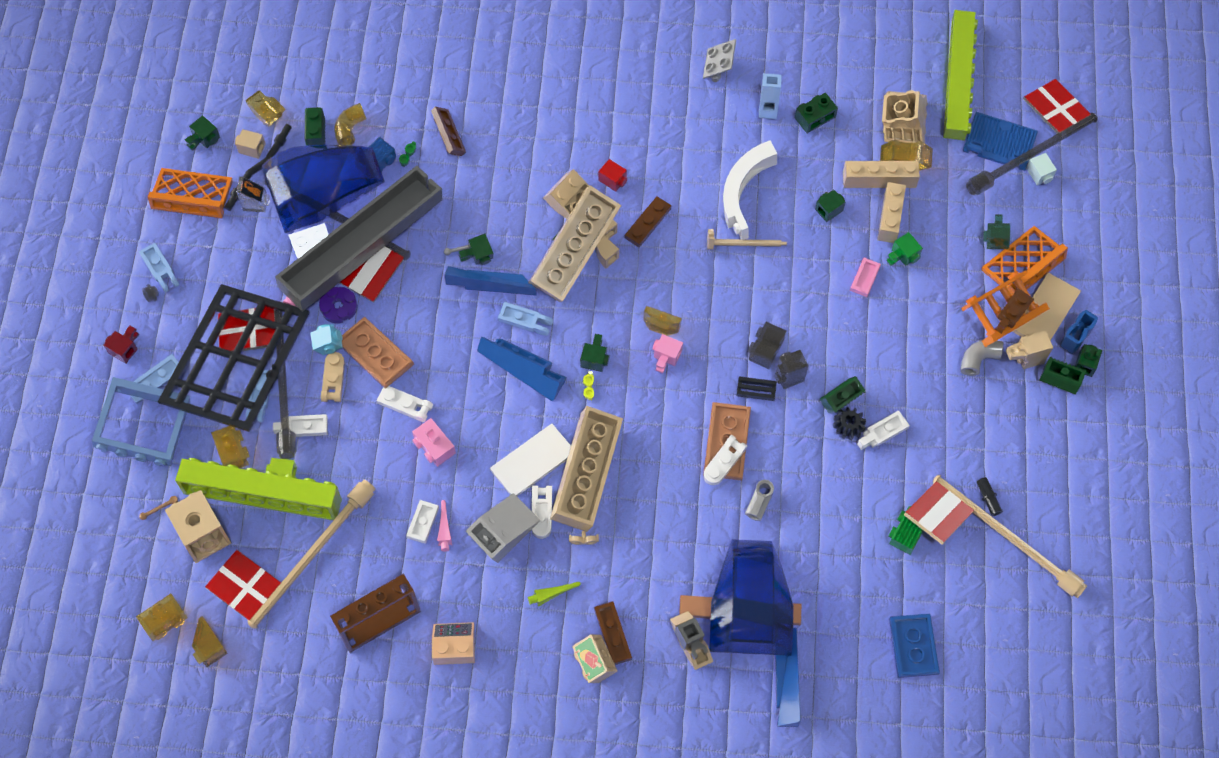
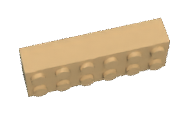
M590 185L586 187L528 283L557 301L562 302L621 205Z
M586 406L581 412L551 513V520L586 532L593 527L623 418Z

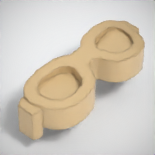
M582 531V537L569 535V542L575 545H592L599 542V534L586 537V531Z

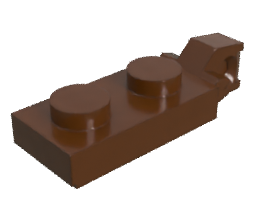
M1018 288L997 316L1001 322L995 330L1002 334L1007 326L1010 328L1014 327L1034 298Z

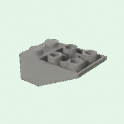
M513 493L479 517L466 532L492 560L499 563L540 520Z

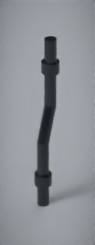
M285 124L281 133L275 137L274 144L266 157L245 172L237 187L231 191V197L224 206L226 210L231 211L236 201L240 200L243 195L241 193L243 179L250 180L252 175L271 163L279 148L285 144L286 137L292 129L291 125Z

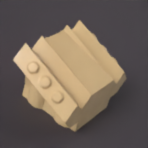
M913 90L906 93L888 91L884 95L882 123L884 125L885 142L925 145L926 106L928 105L926 95Z

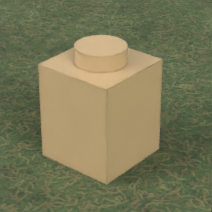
M244 129L235 139V145L240 154L258 159L266 145L263 134Z

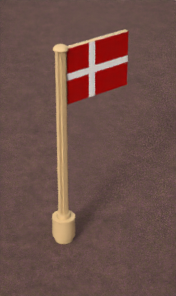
M364 479L362 482L357 483L347 495L349 499L348 504L282 583L236 550L207 583L205 588L245 617L251 628H258L257 625L353 510L357 508L362 509L374 495L373 492L376 490L375 487Z

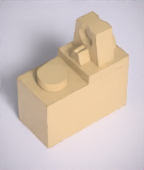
M1043 331L1021 337L1018 343L1007 347L1006 352L1010 360H1017L1019 364L1021 363L1022 368L1026 369L1044 364L1053 346L1047 332Z

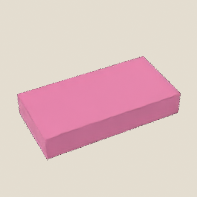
M863 258L850 291L868 297L881 264Z

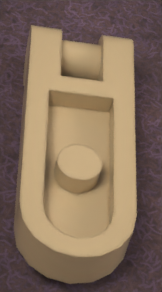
M339 352L328 354L325 358L321 402H328V400L341 402L345 360Z

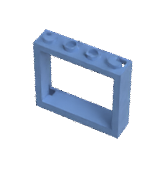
M113 377L92 439L93 447L101 450V452H114L120 457L131 456L137 461L146 462L147 460L154 462L158 466H171L187 412L179 410L166 453L102 438L101 436L116 392L158 402L164 390ZM172 392L170 398L176 399L179 393ZM186 396L185 403L190 404V396Z

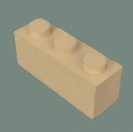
M887 183L877 240L894 243L897 240L906 185Z

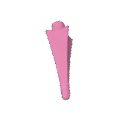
M445 500L441 501V519L437 539L439 541L438 546H441V551L443 552L449 551V545H452Z

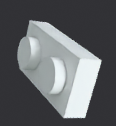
M422 500L419 501L406 535L408 539L426 544L438 513L439 505Z

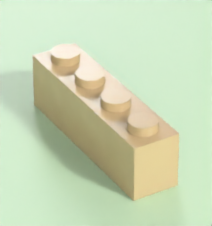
M845 161L843 169L844 188H886L888 182L906 185V188H916L920 178L918 161Z

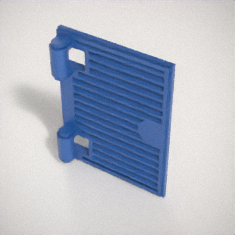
M976 112L963 152H977L978 157L1007 166L1015 164L1020 166L1019 170L1025 171L1038 131Z

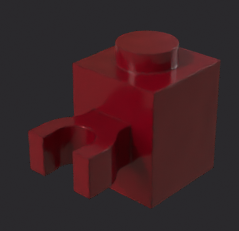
M129 325L124 335L117 331L109 335L103 346L108 354L127 364L138 350L133 341L139 336V333L136 332V328Z

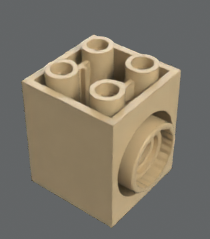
M201 490L190 494L187 498L165 509L182 543L195 563L231 544Z

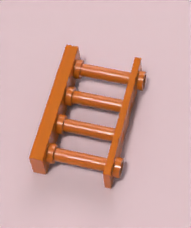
M1026 270L1020 274L1018 271L1008 276V281L978 298L974 295L966 300L967 305L961 308L962 311H965L972 307L981 321L988 336L982 340L985 347L1050 309L1047 303L1039 306L1033 300L1028 308L1029 313H1024L1014 327L1010 328L1007 326L1002 334L993 328L978 302L986 299L995 315H999L1002 310L992 294L1000 291L1008 303L1012 295L1006 286L1014 283L1017 289H1021L1030 296L1020 280L1021 277L1027 274Z

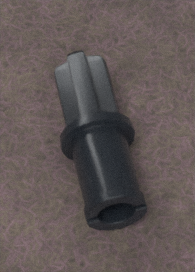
M986 477L977 480V485L983 496L982 501L986 502L992 517L1001 514L1003 510L996 498L997 493H994Z

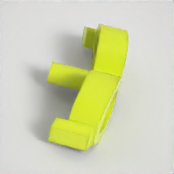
M589 371L583 379V384L587 386L584 389L583 395L588 400H593L594 390L592 388L594 375L592 371Z

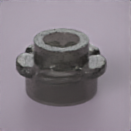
M147 284V287L142 288L145 299L148 302L156 301L157 296H159L157 288Z

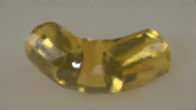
M360 103L347 108L336 119L334 132L340 147H348L355 142L352 128L355 124L366 120Z

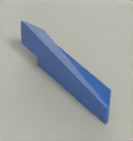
M448 266L445 272L446 285L465 286V290L537 296L536 287L528 283L529 281L523 274L464 270Z
M485 337L480 339L477 348L480 354L550 401L556 398L567 377L550 371L552 362L503 339H496L495 342Z
M793 628L775 647L776 708H780L777 727H799L801 722L797 628Z

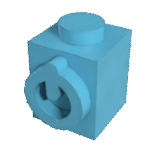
M333 324L320 325L316 331L311 332L314 351L326 355L343 348L342 334L340 330L334 328Z

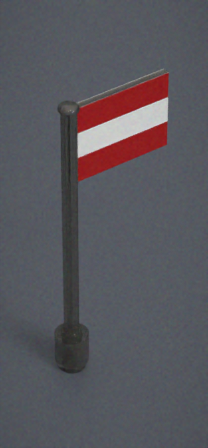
M270 172L267 175L265 185L275 193L283 197L291 195L341 224L349 219L293 188L292 181L279 173ZM389 242L340 281L339 284L374 303L401 263L410 258L411 252Z

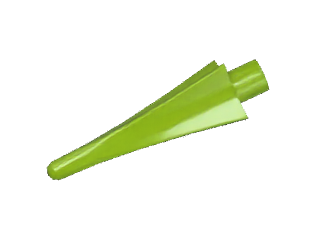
M574 582L557 587L534 590L535 594L527 597L530 605L537 603L539 607L560 594L580 586L581 583Z

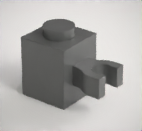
M695 617L676 627L675 634L684 650L691 648V656L694 660L698 658L697 649H701L704 655L709 652L707 647L701 643L705 635Z

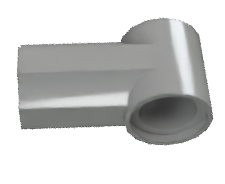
M769 480L758 482L745 512V515L749 518L761 521L773 495L774 486ZM761 488H767L770 492L768 494H762L759 490Z

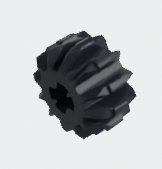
M846 407L845 411L840 409L838 415L834 416L833 428L837 429L836 435L842 433L843 439L849 436L850 440H853L854 436L859 438L861 432H864L866 428L864 426L866 419L862 418L863 412L857 414L856 408L850 411L849 407Z

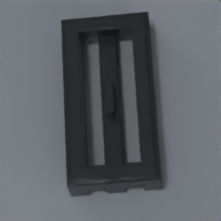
M739 376L736 396L775 401L777 381ZM741 389H748V390H753V391H758V392H760V391H763V392H771V394H763V393H756V392L741 391Z

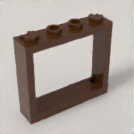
M403 573L330 615L347 650L351 653L421 611L415 592ZM412 605L415 607V610L409 612L407 607ZM345 621L347 626L343 628L341 623ZM352 639L356 642L353 646L349 643Z

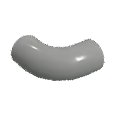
M982 340L972 344L964 353L961 362V373L975 376L980 373L982 360L986 358L1000 360L1003 351V341L997 340L987 347L984 346Z

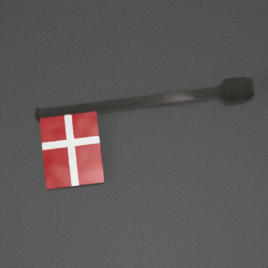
M1057 79L1027 94L1023 100L1057 134L991 173L982 171L970 178L966 183L968 192L972 195L983 193L994 186V180L1089 124L1097 122V115L1090 113Z
M265 306L260 317L280 323L283 313L280 310ZM256 308L238 311L252 315ZM229 316L219 334V347L234 351L248 321ZM256 324L242 351L266 348L275 329ZM284 332L276 345L277 357L284 345ZM285 362L278 374L281 430L276 433V449L281 459H291L295 456L297 449L296 434L289 427Z

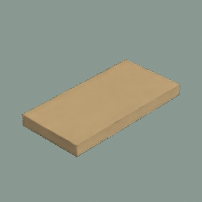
M1047 273L1032 298H1034L1035 304L1038 303L1040 306L1047 303L1050 309L1012 332L1025 337L1046 331L1051 341L1081 290Z

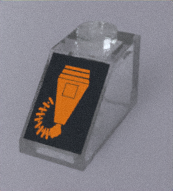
M239 176L236 193L243 211L265 212L266 206H269L270 196L267 195L265 187Z

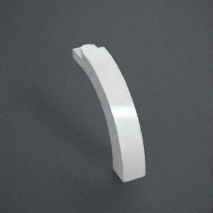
M771 140L754 147L744 154L733 166L726 179L723 193L725 220L728 229L733 227L736 235H740L741 240L749 238V229L741 213L739 200L745 186L755 175L777 165V152Z

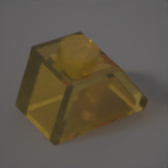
M201 616L198 619L192 647L195 650V653L192 655L198 664L203 662L206 667H209L228 653L206 620Z

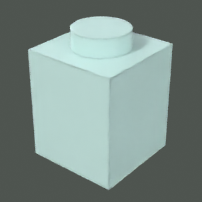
M1046 153L1030 159L1026 168L1036 185L1051 182L1057 171Z

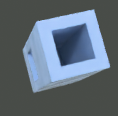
M763 73L759 118L777 119L781 75Z

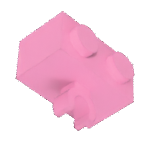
M432 418L412 431L414 437L412 441L418 449L422 448L425 451L424 456L430 463L434 462L437 467L456 454L455 446Z

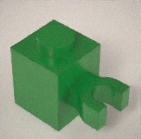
M908 232L894 241L893 252L888 254L889 258L886 261L890 266L899 260L905 266L910 263L914 264L921 258L920 255L923 248Z

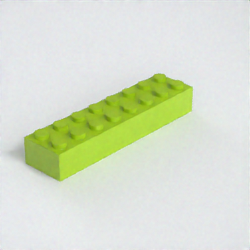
M196 458L181 459L175 479L185 495L201 490L207 499L332 521L338 516L342 502L338 487L332 482L325 481L324 483H319L311 478H304L302 480L297 479L293 475L279 476L271 471L262 473L253 468L239 469L235 465L228 464L227 466H222L214 461L205 463L200 462Z

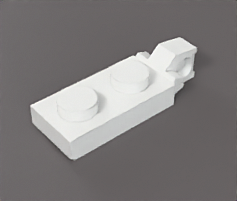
M897 411L868 427L863 433L864 437L858 440L857 445L861 450L870 445L874 448L909 429L910 425L900 411Z
M326 414L288 416L287 419H283V422L273 423L274 434H283L284 437L328 435V417Z

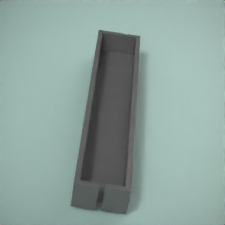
M415 166L276 275L277 287L303 312L443 200L442 188L431 178L428 180V175L418 166Z

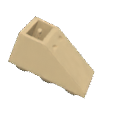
M573 169L566 173L543 199L557 213L567 219L589 185Z

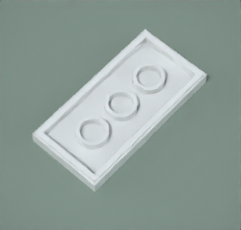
M550 424L490 467V471L510 495L514 493L516 496H519L566 462L571 445L556 427Z

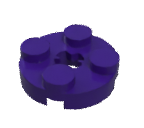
M333 287L319 301V308L323 317L335 324H340L347 319L353 318L358 307L355 294L345 287ZM336 302H341L343 306L335 308L334 304Z

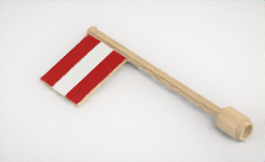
M937 475L933 479V485L904 514L943 545L962 523L974 513L1057 577L1056 580L1059 581L1057 585L1072 597L1074 595L1076 598H1079L1087 588L1082 578L1070 569L1067 572L1060 570L942 479L941 475Z

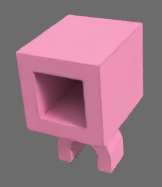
M663 334L660 340L656 339L652 348L654 350V358L658 359L656 371L663 373L667 363L673 366L676 365L683 350V342Z

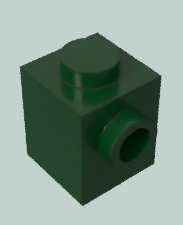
M833 189L829 193L825 192L816 202L815 210L828 222L844 211L846 202L844 197Z

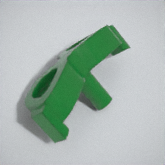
M413 141L405 146L406 154H402L399 157L401 166L405 167L408 165L410 156L416 151V142Z

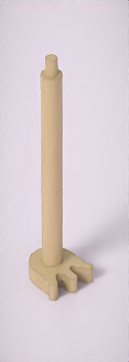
M708 229L707 249H713L714 245L780 247L781 245H787V242H781V240L715 239L714 229Z

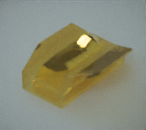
M260 90L245 100L253 114L268 127L278 120L286 110L274 97L265 96Z
M646 306L643 321L649 330L669 336L679 332L682 318Z

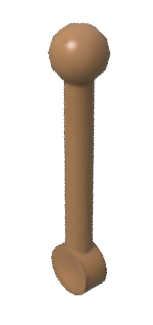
M171 496L169 501L146 513H140L139 518L145 520L147 516L178 502V498Z

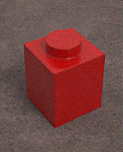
M609 159L598 171V181L616 192L626 184L627 170Z

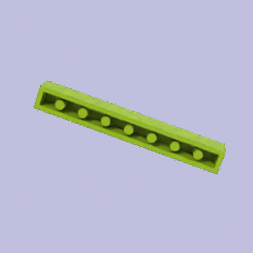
M954 10L951 20L943 138L965 141L966 135L971 132L969 119L972 116V108L969 107L973 101V93L970 92L974 86V78H971L975 71V63H972L976 56V49L973 48L977 41V34H974V30H977L978 19H975L976 12Z

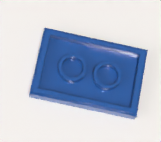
M931 614L890 617L898 678L939 675L940 670Z

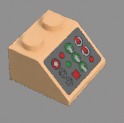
M474 622L433 624L432 660L434 665L475 663Z

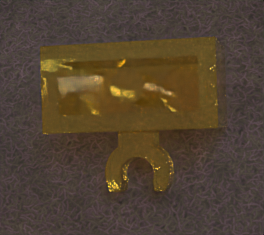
M227 426L211 432L223 466L231 464L242 468L249 465L247 458L250 455L247 447H243L241 444L244 438L240 429L236 430L235 427Z
M171 593L136 616L152 641L163 638L169 630L181 626L185 622L184 620L188 618Z

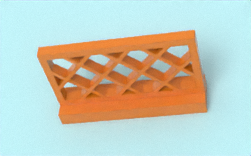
M161 168L153 191H150L148 194L151 209L223 218V208L233 179L226 176ZM164 175H172L174 177L166 182L163 179ZM185 177L191 179L184 184L180 181ZM202 180L209 181V183L200 186L198 182ZM178 182L180 186L171 190L169 185ZM220 182L226 183V186L220 189L216 186ZM195 184L197 189L189 192L187 188ZM213 186L216 191L207 195L204 190ZM165 187L168 190L166 193H158L159 190ZM184 190L186 193L183 196L175 195L176 193ZM200 192L204 195L202 198L193 197ZM217 195L221 197L220 201L211 200V198Z
M1033 226L982 267V271L997 284L1001 285L1005 282L1003 277H1008L1016 272V266L1027 267V274L1021 277L1020 280L1028 290L1066 259L1068 247L1063 243L1058 245L1036 226ZM1035 233L1040 237V241L1029 240V236ZM1018 245H1027V251H1016V247ZM1029 245H1040V251H1029ZM1043 246H1051L1054 249L1052 251H1043ZM1014 256V262L1003 261V257ZM1016 256H1027V262H1016ZM1030 256H1040V261L1030 262ZM1000 266L1001 272H992L989 268ZM1003 266H1014V272H1003ZM1014 283L1006 286L1013 296L1017 291Z

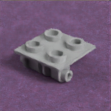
M736 39L708 48L703 74L704 79L710 77L713 82H718L721 79L722 72L732 69Z

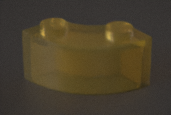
M895 139L881 145L880 161H918L919 171L932 167L933 148L922 141L905 143Z

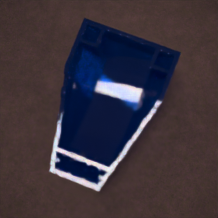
M297 146L276 154L262 165L268 188L285 233L324 220L329 214L337 212L342 206L355 201L363 193L366 194L385 182L373 148L365 146Z
M732 539L711 601L710 652L791 656L794 606L781 562L772 541Z

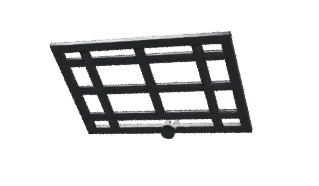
M221 284L163 390L158 403L250 432L310 313L309 310L305 309L302 312L296 306ZM225 294L230 295L231 297L227 305H220ZM238 298L258 304L252 315L233 309ZM265 306L285 312L280 323L260 317ZM215 312L222 313L207 342H200ZM292 314L298 316L293 327L287 326ZM229 316L248 321L234 351L213 346ZM256 324L275 329L260 360L241 354ZM283 332L288 333L289 336L275 363L272 364V369L266 373L267 379L255 402L249 401ZM196 348L202 350L186 381L180 379ZM209 353L229 358L214 389L194 384ZM237 361L256 367L241 398L221 392ZM175 387H181L182 389L177 398H170ZM190 390L209 396L204 408L184 402ZM217 399L237 405L231 417L211 411ZM244 408L251 409L245 421L239 420Z

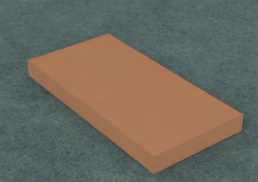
M363 317L342 335L343 349L385 389L414 365V362L366 317Z
M717 402L712 403L704 471L730 435L736 437L738 442H743L747 445L751 407ZM731 447L729 451L735 453L736 449ZM746 450L725 476V479L742 481Z

